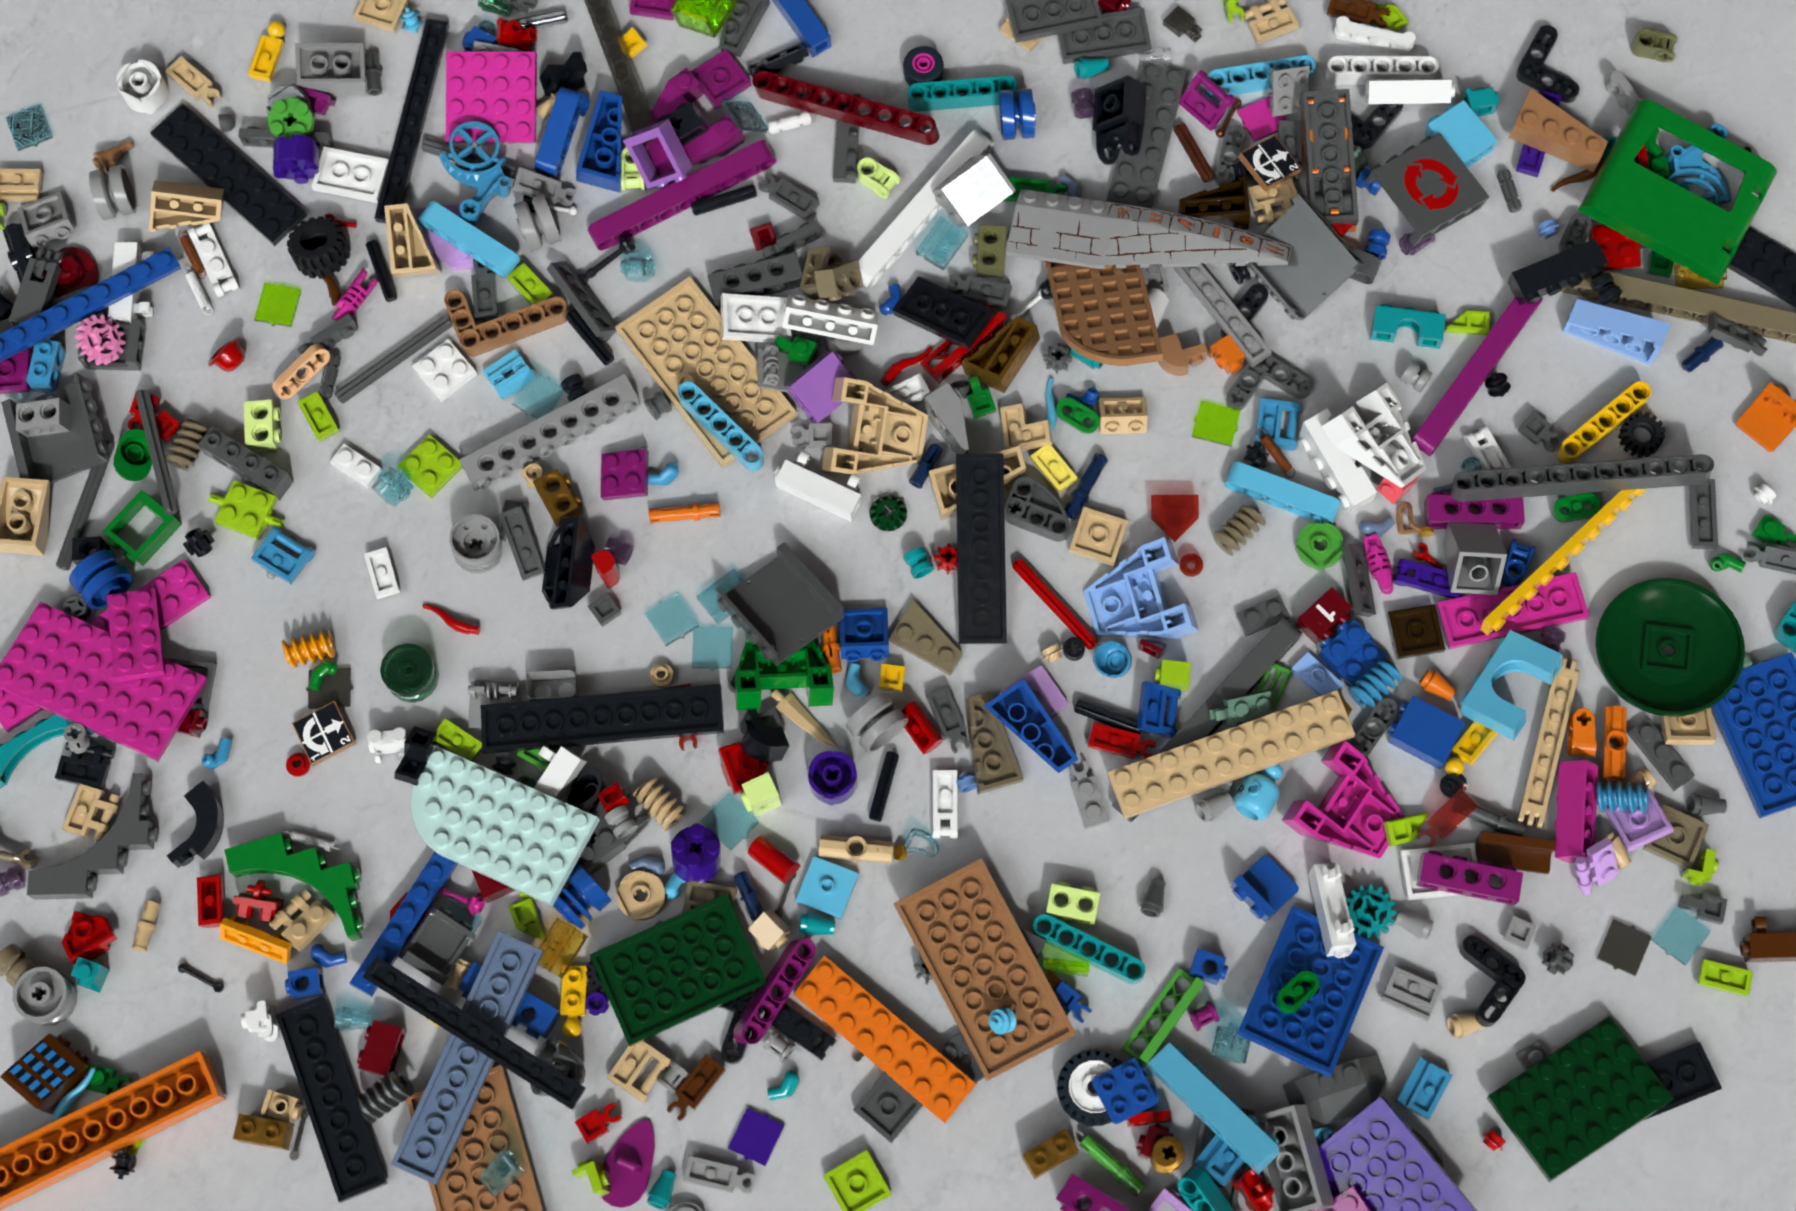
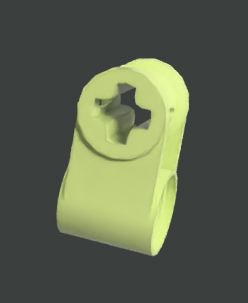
M624 148L621 153L622 191L635 188L645 190L646 185L635 163L628 162L632 157L628 149Z
M863 158L858 163V181L874 191L878 196L888 199L890 196L889 192L895 184L900 183V177L894 171L884 167L872 158ZM869 169L872 173L865 174L862 171Z

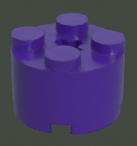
M292 135V139H285V136L277 138L273 142L274 177L294 180L298 184L308 183V179L313 178L319 172V145H316V141L304 135Z
M824 751L811 761L808 780L810 789L818 800L828 805H835L847 801L854 794L858 785L857 772L854 762L848 755L842 752ZM832 775L835 777L837 775V780H829L828 776Z
M693 824L691 827L678 832L671 841L673 870L680 879L686 882L691 880L703 883L709 881L718 873L721 864V847L719 838L713 831L705 828L702 824Z

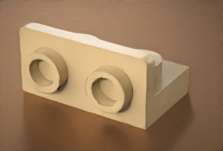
M1146 397L1099 398L1101 434L1147 432L1148 414Z

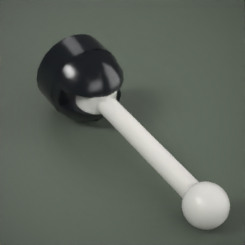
M524 195L523 201L528 203L531 213L535 212L532 197ZM548 205L550 210L568 212L570 215L577 214V208L574 206L565 208Z
M1048 279L1040 284L1038 296L1017 314H1012L1010 321L1017 316H1022L1041 298L1046 300L1052 298Z

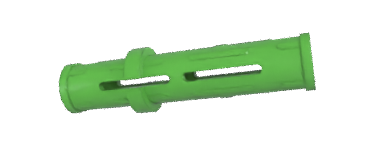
M1090 1133L1079 1144L1081 1148L1115 1177L1114 1180L1117 1183L1121 1182L1136 1197L1147 1186L1130 1170L1131 1167L1128 1164L1125 1166Z

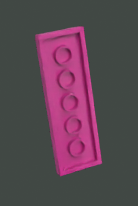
M1576 572L1555 576L1546 586L1541 585L1537 588V594L1530 601L1525 600L1521 604L1522 607L1514 616L1509 615L1505 619L1506 622L1497 632L1493 630L1488 636L1480 630L1483 620L1521 584L1500 588L1498 595L1473 594L1437 602L1436 608L1448 649L1500 639L1503 636L1506 637L1510 630L1523 634L1587 620L1590 616Z

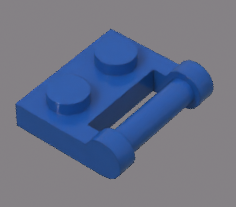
M1149 681L1142 682L1137 729L1171 739L1177 733L1175 723L1181 690ZM1166 697H1167V698H1168V708H1167L1166 726H1163L1164 713H1165V704H1166Z

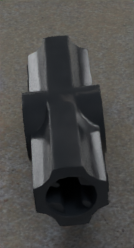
M12 223L6 225L3 233L9 248L7 252L9 260L17 272L21 284L29 259H35L36 254L25 237L22 224Z

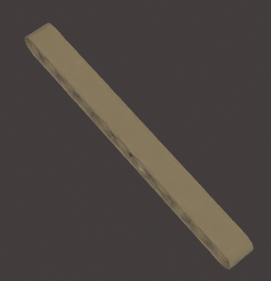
M1610 272L1614 278V284L1619 285L1623 292L1609 303L1708 324V318L1714 313L1753 331V335L1796 344L1795 312ZM1586 278L1575 287L1567 286L1561 290L1564 293L1599 300L1598 292L1593 291L1590 286L1596 278Z

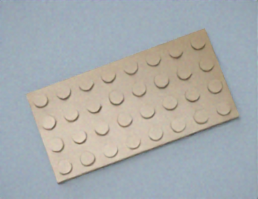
M690 276L615 327L619 336L722 468L733 462L736 458L682 407L677 393L680 384L687 381L696 384L757 444L798 416L797 411L781 391L758 388L756 359L741 341L722 340L721 315ZM686 393L683 397L688 399L693 397L694 394ZM703 408L699 413L707 414L710 409ZM720 423L715 428L719 430L724 429L726 424ZM735 439L731 444L739 445L742 443V440Z

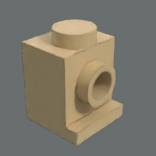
M268 1089L260 1114L294 1125L295 1120H298L302 1114V1100ZM281 1103H285L283 1111H279Z

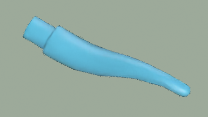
M1053 377L1049 378L1046 388L1047 415L1045 420L1050 422L1051 432L1054 430L1057 421L1056 404L1052 395Z
M94 1067L90 1069L86 1078L78 1086L69 1091L60 1100L54 1111L55 1115L52 1122L68 1115L73 1103L92 1079L95 1072Z

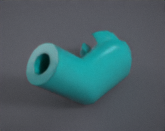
M788 1070L784 1074L785 1078L780 1086L767 1088L769 1101L787 1098L794 1094L800 1081L795 1070Z

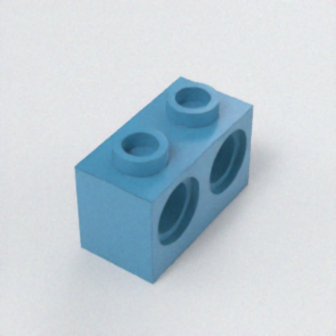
M43 340L35 344L26 382L33 391L49 393L58 388L66 354L60 342Z

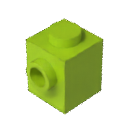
M1162 659L1161 667H1156L1155 681H1159L1160 685L1188 692L1191 662Z

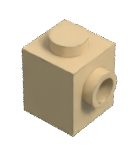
M773 910L764 911L748 928L756 937V943L761 948L767 950L783 947L789 940L787 936L792 931Z

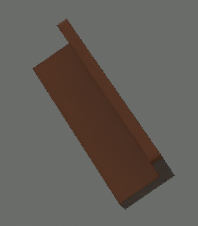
M1481 831L1476 841L1477 861H1488L1492 863V866L1499 868L1507 865L1516 867L1517 871L1548 874L1550 872L1551 854L1555 851L1556 841Z

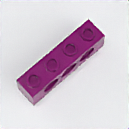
M1433 492L1427 495L1424 501L1425 526H1430L1434 529H1447L1448 522L1495 524L1497 529H1521L1525 522L1523 497L1459 502L1454 500L1451 495H1445L1443 492ZM1450 506L1454 508L1455 513L1447 512L1445 507ZM1469 507H1476L1479 510V513L1471 512L1469 510ZM1492 507H1500L1503 513H1496Z
M1428 851V853H1424L1420 857L1416 886L1514 906L1520 899L1523 872L1517 871V868L1513 866L1503 865L1502 868L1492 866V863L1479 860L1477 863L1467 861V858L1455 855L1449 858L1444 857L1441 852ZM1441 866L1447 867L1451 872V876H1442L1439 868ZM1464 872H1472L1475 875V882H1468L1464 877ZM1490 876L1499 879V887H1493L1489 883Z
M1073 1173L1056 1197V1200L1062 1205L1061 1211H1131ZM1091 1200V1204L1087 1209H1081L1085 1201Z

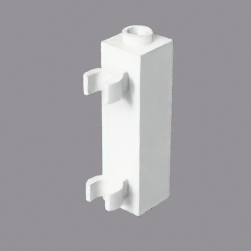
M1448 78L1366 79L1365 102L1368 104L1451 103V98L1455 96V84H1452V80Z
M132 240L115 242L112 276L154 255V252H144L138 242ZM140 291L109 306L108 319L112 318V324L130 325L131 319H138V316L153 317V307H150V302H140Z
M801 451L796 464L785 460L783 466L779 465L774 474L776 488L850 522L853 521L862 504V496L857 493L861 484L859 477L852 474L847 486L844 487L806 469L811 461L809 459L810 455Z
M543 746L538 754L551 763L533 789L561 801L587 761L568 748L561 746L556 753L550 748Z
M1338 863L1314 864L1308 877L1326 957L1344 958L1352 953L1356 946V940L1353 932L1355 930L1353 920L1350 919L1341 880L1342 873Z

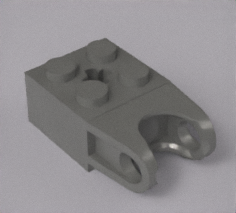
M624 788L623 790L627 798H629L631 793L628 788ZM597 802L589 812L600 819L591 835L592 838L595 837V843L592 845L590 842L587 843L577 864L589 876L594 874L624 851L651 821V817L647 813L634 818L638 826L634 832L624 838L617 839L613 833L614 828L612 825H608L604 818L607 812L604 810L601 802Z

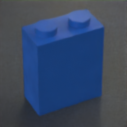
M1413 695L1409 702L1404 700L1398 712L1402 715L1399 722L1393 721L1387 732L1391 735L1388 743L1441 769L1466 722Z

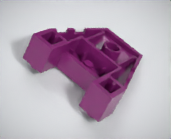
M687 68L668 80L642 128L653 125L661 116L669 115L676 111L679 105L688 102L693 103L703 96L700 82ZM729 114L711 127L705 121L709 131L683 146L692 165L697 163L703 164L708 159L716 156H725L744 142L742 128L741 130L738 128ZM658 137L642 143L659 176L674 171Z

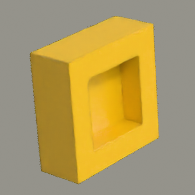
M634 27L616 41L631 60L648 46Z
M881 664L879 689L903 692L905 666Z

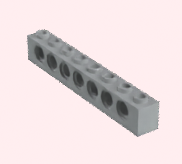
M623 374L459 459V462L474 490L485 489L493 481L510 476L514 470L532 464L535 459L552 454L554 449L562 445H570L577 437L589 435L602 424H610L616 420V417L624 413L633 412L640 405L638 396L626 375ZM611 399H618L616 404H608ZM590 410H598L593 416L587 415ZM569 421H577L574 426H567ZM556 431L553 437H546L548 432ZM528 442H536L531 448L525 447ZM507 453H515L510 459L504 458ZM488 463L494 464L489 470L483 469Z

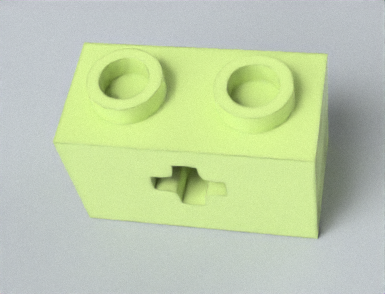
M769 772L742 784L744 791L740 793L747 812L752 811L755 817L781 805L779 794Z

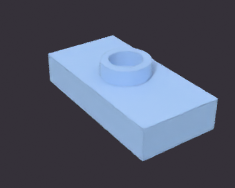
M1309 652L1291 668L1292 673L1318 696L1336 690L1339 691L1343 686V683Z

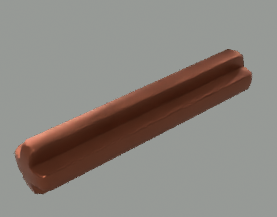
M1181 123L1175 126L1174 132L1204 183L1212 181L1215 174L1186 124Z

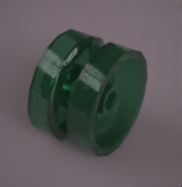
M405 643L395 646L387 652L381 663L380 673L383 682L394 697L403 702L415 703L423 701L437 687L439 679L437 666L427 651L416 644Z

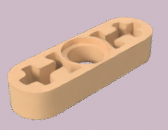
M321 344L310 346L273 382V391L280 399L286 400L291 398L328 363L330 353ZM306 367V371L303 375L296 376V373L300 368Z

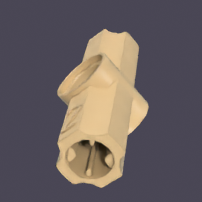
M821 834L819 844L820 857L848 859L852 862L867 861L892 864L894 842L863 839L859 836L842 837ZM855 844H859L863 847V851L859 854H853L850 852V848Z

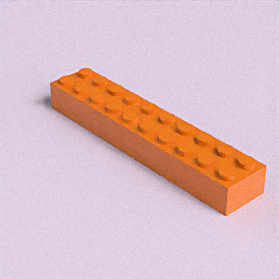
M199 1050L1 1147L0 1210L122 1151L123 1148H128L226 1100L208 1054Z

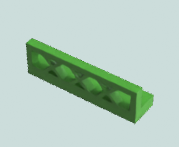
M1179 968L1121 1049L1133 1058L1135 1057L1137 1061L1142 1062L1146 1067L1200 992L1205 982L1198 977L1194 979ZM1179 976L1191 984L1186 992L1176 993L1174 983ZM1172 988L1173 994L1167 995L1169 990ZM1177 997H1182L1181 1000L1178 1002ZM1174 998L1175 1008L1173 1011L1162 1013L1160 1006L1162 1000ZM1156 1008H1158V1014L1152 1015ZM1168 1016V1018L1163 1023V1017ZM1159 1018L1161 1027L1158 1032L1147 1034L1146 1022L1149 1019ZM1143 1028L1144 1034L1138 1035ZM1148 1037H1153V1039L1149 1043ZM1145 1038L1146 1048L1141 1055L1129 1047L1134 1039Z

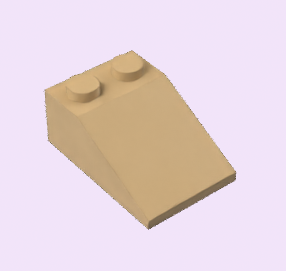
M2 477L0 486L1 553L44 556L49 530V480Z

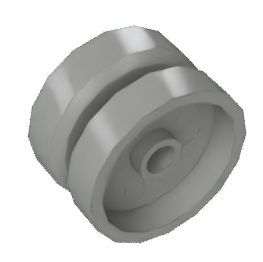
M122 164L111 166L108 175L102 169L89 172L92 197L102 220L116 218L118 210L124 216L136 213L137 207L134 190L129 175Z
M544 194L532 198L535 210L533 213H531L528 203L525 201L513 204L518 219H516L523 238L527 240L531 252L542 248L543 243L539 235L542 232L547 243L550 245L561 241Z
M887 693L879 694L869 700L852 715L846 724V728L854 737L861 736L860 745L867 753H872L886 745L900 733L908 722V718L901 709L893 710L894 701Z
M35 967L26 971L17 980L13 989V1003L16 1010L24 1018L43 1026H53L65 1021L73 1013L77 1004V990L74 983L66 975L49 967Z

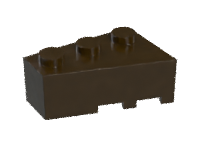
M1246 176L1240 177L1239 181L1230 184H1220L1219 188L1208 192L1203 190L1179 199L1178 214L1204 219L1240 230L1249 229L1251 212Z

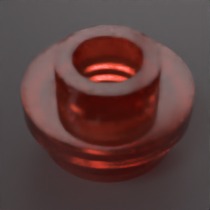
M1189 553L1181 558L1179 568L1184 575L1194 577L1201 573L1203 561L1197 554ZM1193 563L1195 564V568L1189 569L1187 567V564Z

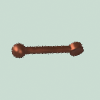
M1236 98L1221 128L1216 131L1217 137L1221 138L1224 136V130L1235 110L1241 107L1242 101L1239 98Z

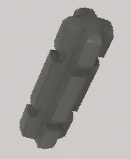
M1508 169L1498 172L1497 178L1499 183H1502L1501 189L1505 201L1508 202V210L1510 213L1518 212L1521 210L1522 205L1520 199H1517L1519 196L1514 181L1511 180V173Z
M330 354L328 364L324 368L321 381L323 384L319 389V394L322 398L330 399L333 394L332 387L335 386L338 374L337 367H339L341 358L336 354Z

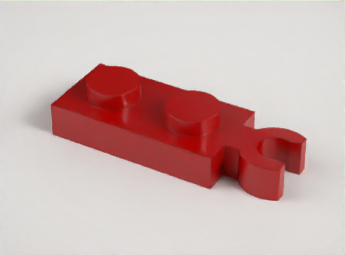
M1094 722L1087 747L1130 759H1135V755L1138 753L1142 758L1146 759L1153 756V754L1147 753L1145 748H1155L1156 742L1152 740L1141 742L1139 741L1141 734Z

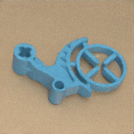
M476 121L466 122L455 128L449 140L450 153L445 154L443 152L439 154L444 168L455 180L464 185L474 187L478 191L471 199L462 201L459 207V217L473 226L478 224L480 214L494 197L499 195L502 198H506L510 195L511 179L505 176L502 171L507 158H498L499 138L490 126ZM476 128L486 132L476 141V153L485 162L473 164L462 160L472 152L471 145H473V139L464 130ZM459 134L470 146L456 154L453 142ZM492 137L496 150L490 158L479 146ZM453 158V160H454L459 166H461V167H463V168H465V169H468V170H470V171H466V170H463V169L458 168V167L455 166L449 159ZM494 162L497 163L495 166H493L492 168H490V169H488V170L480 171V172H475L476 170H483V169L488 168V167L491 166Z
M1713 124L1708 128L1709 131L1727 139L1728 131L1725 126ZM1674 145L1666 154L1667 164L1671 170V176L1667 178L1669 181L1688 191L1690 189L1687 184H1694L1704 188L1708 193L1700 197L1705 200L1712 198L1713 204L1719 206L1721 201L1723 204L1730 202L1728 187L1724 179L1716 169L1702 160V154L1706 152L1693 145L1685 149L1681 145ZM1682 176H1697V177H1698V178H1687V179H1683V180H1681V181H1679V182H1677V181L1675 180L1676 178H1679V177H1682ZM1704 179L1709 181L1718 190L1720 196H1718L1715 189L1708 182L1704 181Z

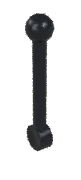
M184 963L178 966L180 973H187L213 987V990L217 993L223 991V984L212 982L188 969Z

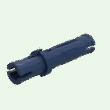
M1097 453L1094 454L1076 489L1072 490L1071 498L1064 509L1068 518L1075 520L1084 503L1088 502L1090 491L1108 462L1105 456L1098 455Z

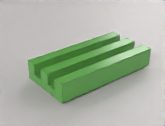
M1274 663V666L1272 665L1271 669L1264 673L1256 692L1262 691L1272 668L1277 671L1268 688V691H1271V693L1281 672L1285 673L1272 701L1273 712L1292 673V670L1277 663Z

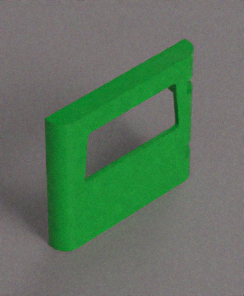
M1641 99L1634 105L1577 211L1719 285L1777 174V170L1770 162L1651 100ZM1656 128H1661L1744 172V177L1731 211H1726L1635 163L1634 158Z

